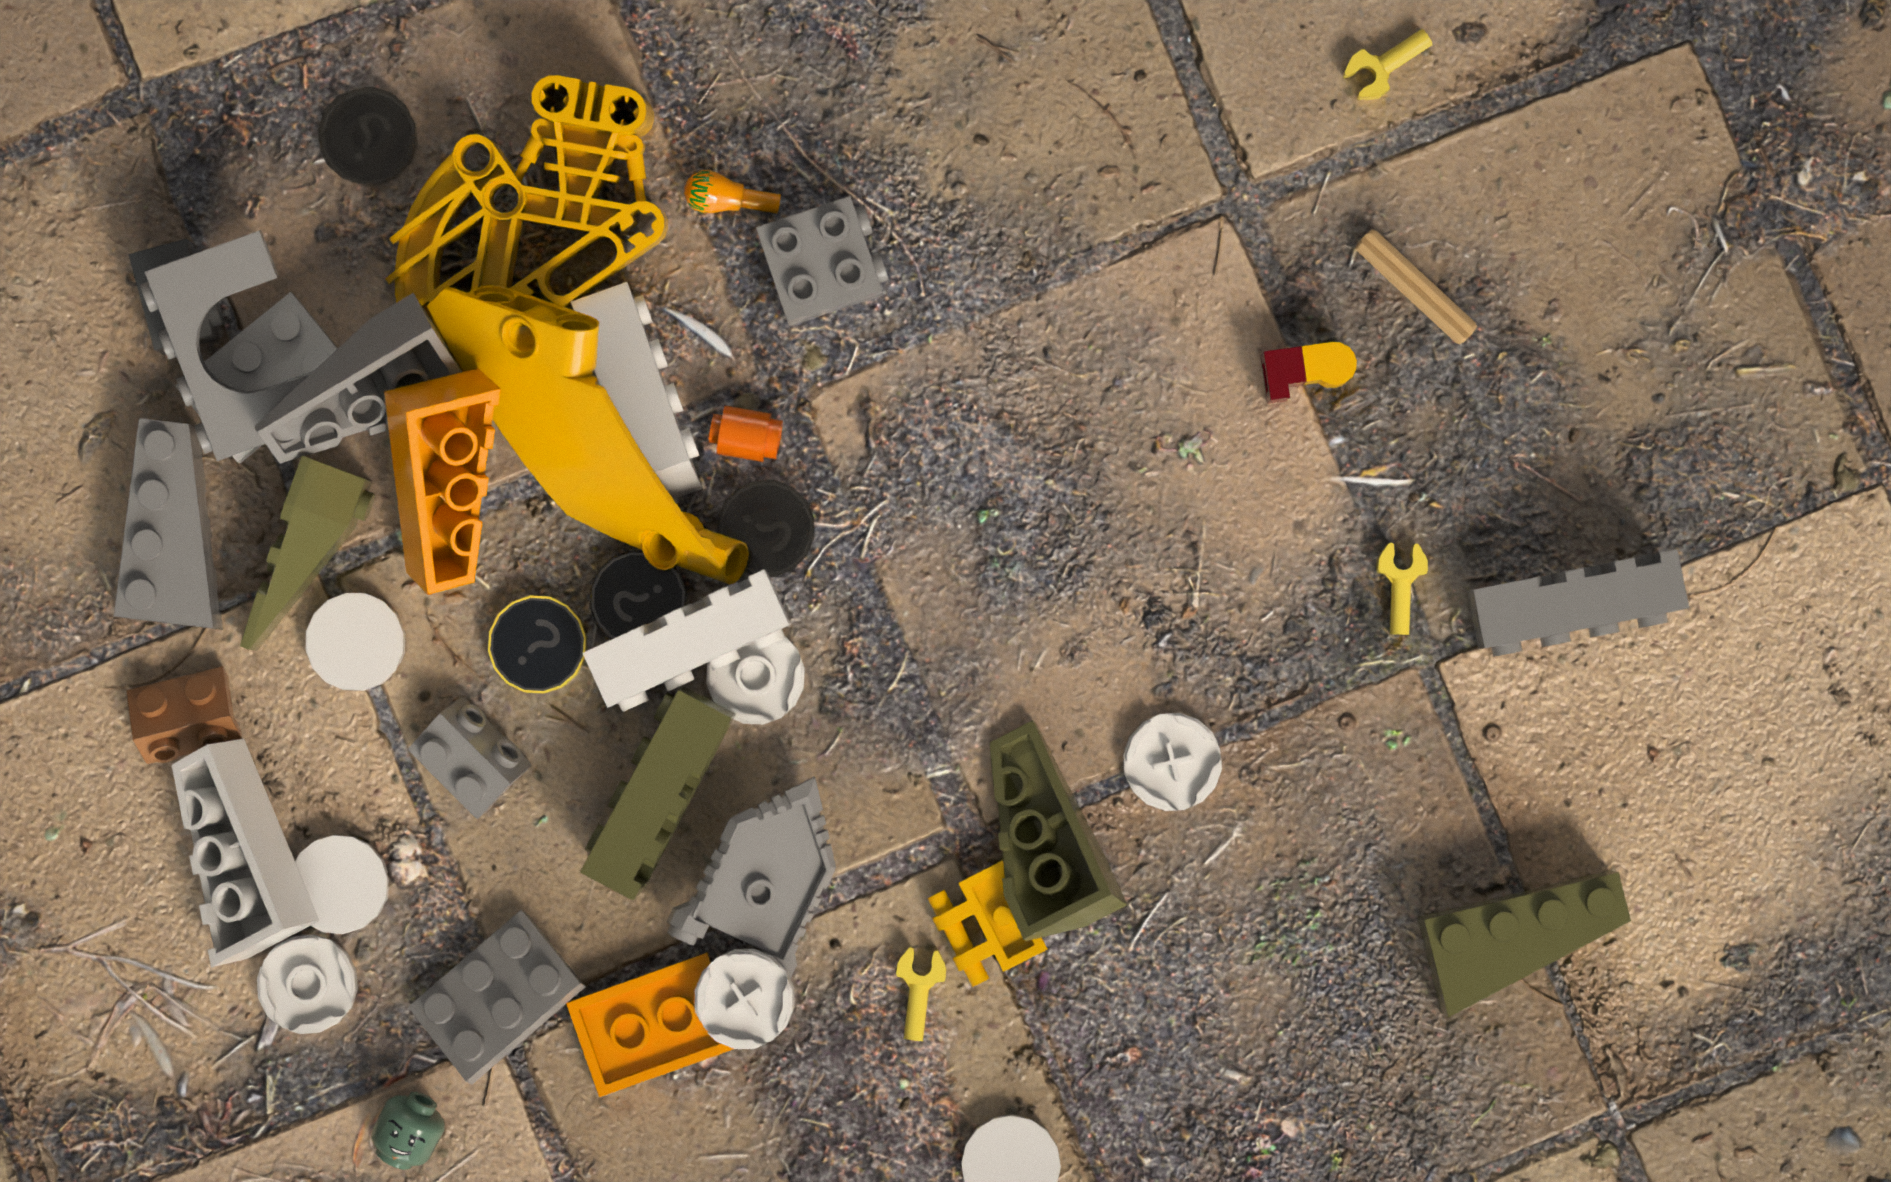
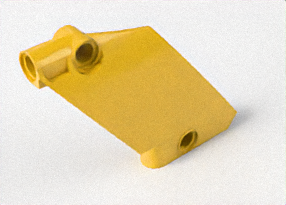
M448 286L427 305L462 371L465 372L478 368L501 388L499 405L494 406L493 421L524 465L566 515L614 539L641 549L647 561L657 569L668 570L679 566L729 585L736 583L740 579L746 568L749 556L746 543L704 529L703 524L696 516L681 511L638 447L604 386L598 385V379L592 375L597 365L599 321L596 318L501 286H482L469 292Z

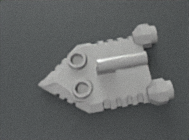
M815 777L809 778L801 784L784 791L785 795L783 796L778 794L772 797L769 803L767 801L757 804L758 808L753 809L751 807L729 818L720 837L722 842L718 850L714 849L711 856L713 861L711 865L707 864L703 872L706 874L704 880H700L696 887L698 889L696 896H692L690 902H685L672 909L667 919V922L671 924L667 934L694 946L698 937L703 939L709 926L714 927L759 948L763 953L773 956L787 970L791 979L797 966L795 956L799 947L797 942L800 937L804 936L807 930L804 927L807 921L811 922L814 915L812 911L814 907H818L821 901L819 896L823 888H827L836 869L831 844L826 842V840L830 839L828 830L823 829L826 821L824 815H820V811L823 808Z

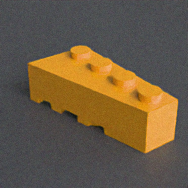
M478 368L384 391L406 573L427 595L471 584L475 581L482 521L479 519L482 496L487 494L489 479L485 475L488 449H493L495 429L491 425L494 406L499 405L501 388Z

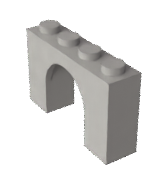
M259 230L145 271L148 281L140 284L150 312L159 310L166 329L158 331L164 351L169 360L177 357L184 376L176 379L182 398L187 407L195 404L202 423L194 426L200 445L205 454L213 451L217 461L265 444L254 426L313 372L311 371L264 389L241 390L223 383L214 376L202 357L199 340L200 330L209 310L219 300L229 295L279 277L263 232Z

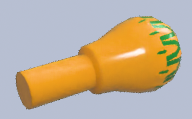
M712 170L694 172L688 178L684 187V196L688 205L694 211L702 214L728 210L739 211L740 208L778 214L781 194L744 188L743 184L734 182Z

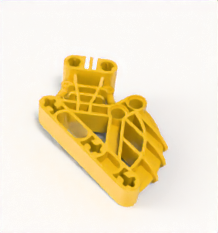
M549 75L540 79L532 91V104L535 111L543 118L533 122L531 135L520 154L523 158L516 171L493 140L479 134H470L461 138L456 143L453 152L434 170L420 189L409 210L403 228L389 238L392 244L399 242L395 271L385 278L389 285L395 282L396 303L414 293L442 336L427 305L448 286L457 288L473 276L471 290L482 286H501L535 297L540 293L533 289L532 286L538 282L542 294L554 304L567 308L571 305V301L580 299L658 245L667 234L668 219L665 212L659 206L646 201L643 180L646 179L643 158L645 144L640 138L651 130L654 123V111L651 104L638 92L609 84L601 86L592 81L584 83L580 79L559 75ZM557 91L567 95L563 99L566 107L561 111L552 107L555 103L552 96ZM628 103L635 108L637 103L638 108L633 112L636 120L631 124L624 120H621L619 123L618 120L623 116L621 107ZM483 144L488 148L490 161L483 170L472 172L467 167L465 156L472 146ZM544 146L557 148L558 165L544 162V169L559 174L560 192L526 186L522 181L531 162L536 163ZM614 159L627 162L629 181H633L636 202L630 205L597 199L604 181L617 184L620 181L621 177L608 174ZM512 185L518 193L517 206L508 213H501L495 207L494 195L500 187ZM474 195L483 208L451 230L459 213ZM641 212L646 216L654 214L656 220L651 224L654 233L648 237L646 234L639 232L630 237L628 241L634 244L635 248L628 252L625 241L613 229L620 225L621 231L627 233L638 224L637 219L634 217L637 213ZM523 220L589 232L512 286ZM483 223L476 261L440 285V270L444 249ZM601 238H610L615 243L617 256L615 261L607 268L567 295L559 296L552 290L550 277L559 266Z

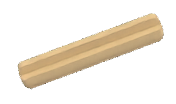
M1372 229L1357 243L1355 247L1357 252L1455 343L1462 344L1473 334L1477 328L1476 322L1380 233Z

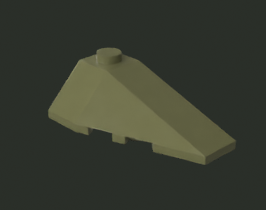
M301 456L279 518L285 520L284 524L288 525L285 535L280 534L275 544L271 545L266 560L268 562L267 571L273 573L270 583L263 581L257 590L240 647L258 651L354 531L358 519L366 521L375 499V493L369 492L372 482Z
M1032 720L990 742L994 796L998 802L1001 833H998L999 849L1003 852L1005 878H1002L1003 891L1023 940L1029 941L1083 928L1127 906L1111 867L1036 722Z

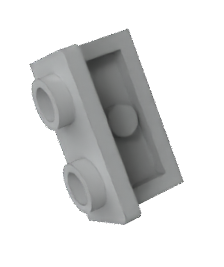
M460 697L440 712L407 749L476 819L485 814L503 793L531 767V763L522 755L517 745L507 740L487 720L482 710L472 705L465 697Z

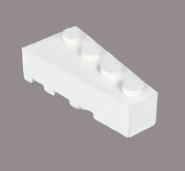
M628 282L571 301L574 311L592 316L599 321L597 365L594 369L599 385L604 386L635 442L661 483L673 499L701 490L702 486L692 458L699 456L690 428L681 430L676 414L684 410L674 383L665 385L660 369L668 367L659 339L650 341L647 335L645 325L653 323L644 296L634 297Z
M763 569L748 576V579L740 583L737 582L724 587L696 603L681 607L656 619L652 623L642 625L583 652V656L607 708L619 704L621 711L624 712L648 701L649 698L646 690L664 683L667 691H670L694 680L695 678L691 670L709 662L714 671L740 659L737 649L755 641L758 650L786 638L782 629L791 625L767 570Z
M238 739L207 744L173 763L172 770L184 829L191 830L194 845L193 855L189 856L193 875L199 874L205 901V904L199 905L202 924H209L214 947L213 949H208L211 967L248 959L318 922L319 918L245 740Z

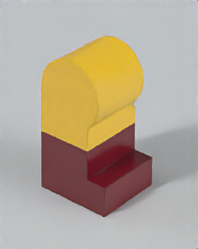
M1341 342L1263 351L1260 355L1267 404L1287 401L1290 398L1289 387L1315 383L1326 388L1340 387L1353 377L1357 367V359L1354 352L1349 346Z

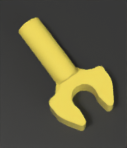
M1420 29L1381 56L1370 55L1365 49H1361L1348 62L1343 77L1345 79L1349 78L1361 69L1370 70L1373 73L1374 82L1363 88L1358 93L1357 99H1378L1390 89L1388 84L1390 72L1432 46V41L1423 29Z
M1388 543L1377 559L1376 572L1384 574L1391 582L1390 634L1409 635L1411 584L1418 576L1427 574L1428 561L1420 545L1414 544L1410 552V566L1406 570L1398 569L1393 560L1395 556L1394 544Z
M909 947L900 957L896 970V975L903 978L909 986L903 1039L923 1041L929 989L937 982L945 981L946 966L940 952L934 950L931 970L925 975L917 974L912 968L914 948Z

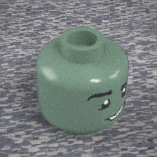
M411 1092L409 1096L396 1095L386 1101L371 1132V1140L376 1147V1154L383 1162L398 1169L409 1170L412 1166L423 1165L431 1158L445 1129L444 1119L436 1110V1102L429 1096L419 1092Z

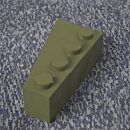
M684 686L677 691L675 696L667 692L654 716V719L661 723L652 740L644 736L631 760V763L637 767L628 783L621 780L608 804V807L614 810L606 825L598 824L585 848V851L590 854L580 873L633 901L636 899L650 880L736 715L735 713Z
M1610 870L1417 917L1441 1014L1448 1018L1631 921L1619 872Z

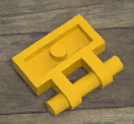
M1003 860L958 882L967 899L966 901L953 906L945 889L927 898L936 915L932 920L938 932L944 931L956 954L952 959L958 971L964 970L972 987L990 978L981 961L992 955H995L1004 972L1048 950L1042 938L1029 941L1023 940L1004 897L1002 878H1005ZM973 914L987 939L976 946H973L961 922Z

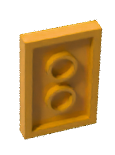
M708 952L566 1003L599 1097L734 1050L731 1047L716 1042L707 1033L708 1031L703 1027L702 1022L699 1021L695 1011V988L701 973L712 963Z

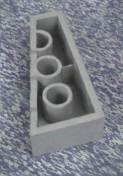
M139 418L114 617L223 630L222 615L219 612L217 596L216 568H214L211 546V523L208 518L205 496L207 491L202 449L195 427L190 424Z
M1678 549L1467 591L1478 649L1491 647L1493 657L1522 651L1521 641L1540 638L1542 647L1571 642L1569 632L1586 628L1589 629L1590 638L1620 632L1618 622L1637 619L1639 628L1668 622V612L1689 608Z

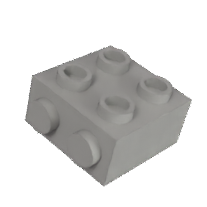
M851 196L756 227L789 327L883 296L880 283L888 281V276L880 253L872 255L869 253L864 236L873 234L864 205L854 208Z

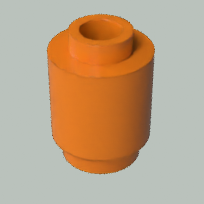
M725 405L722 415L713 414L708 442L717 444L716 454L759 462H764V458L777 459L783 420L772 419V413Z

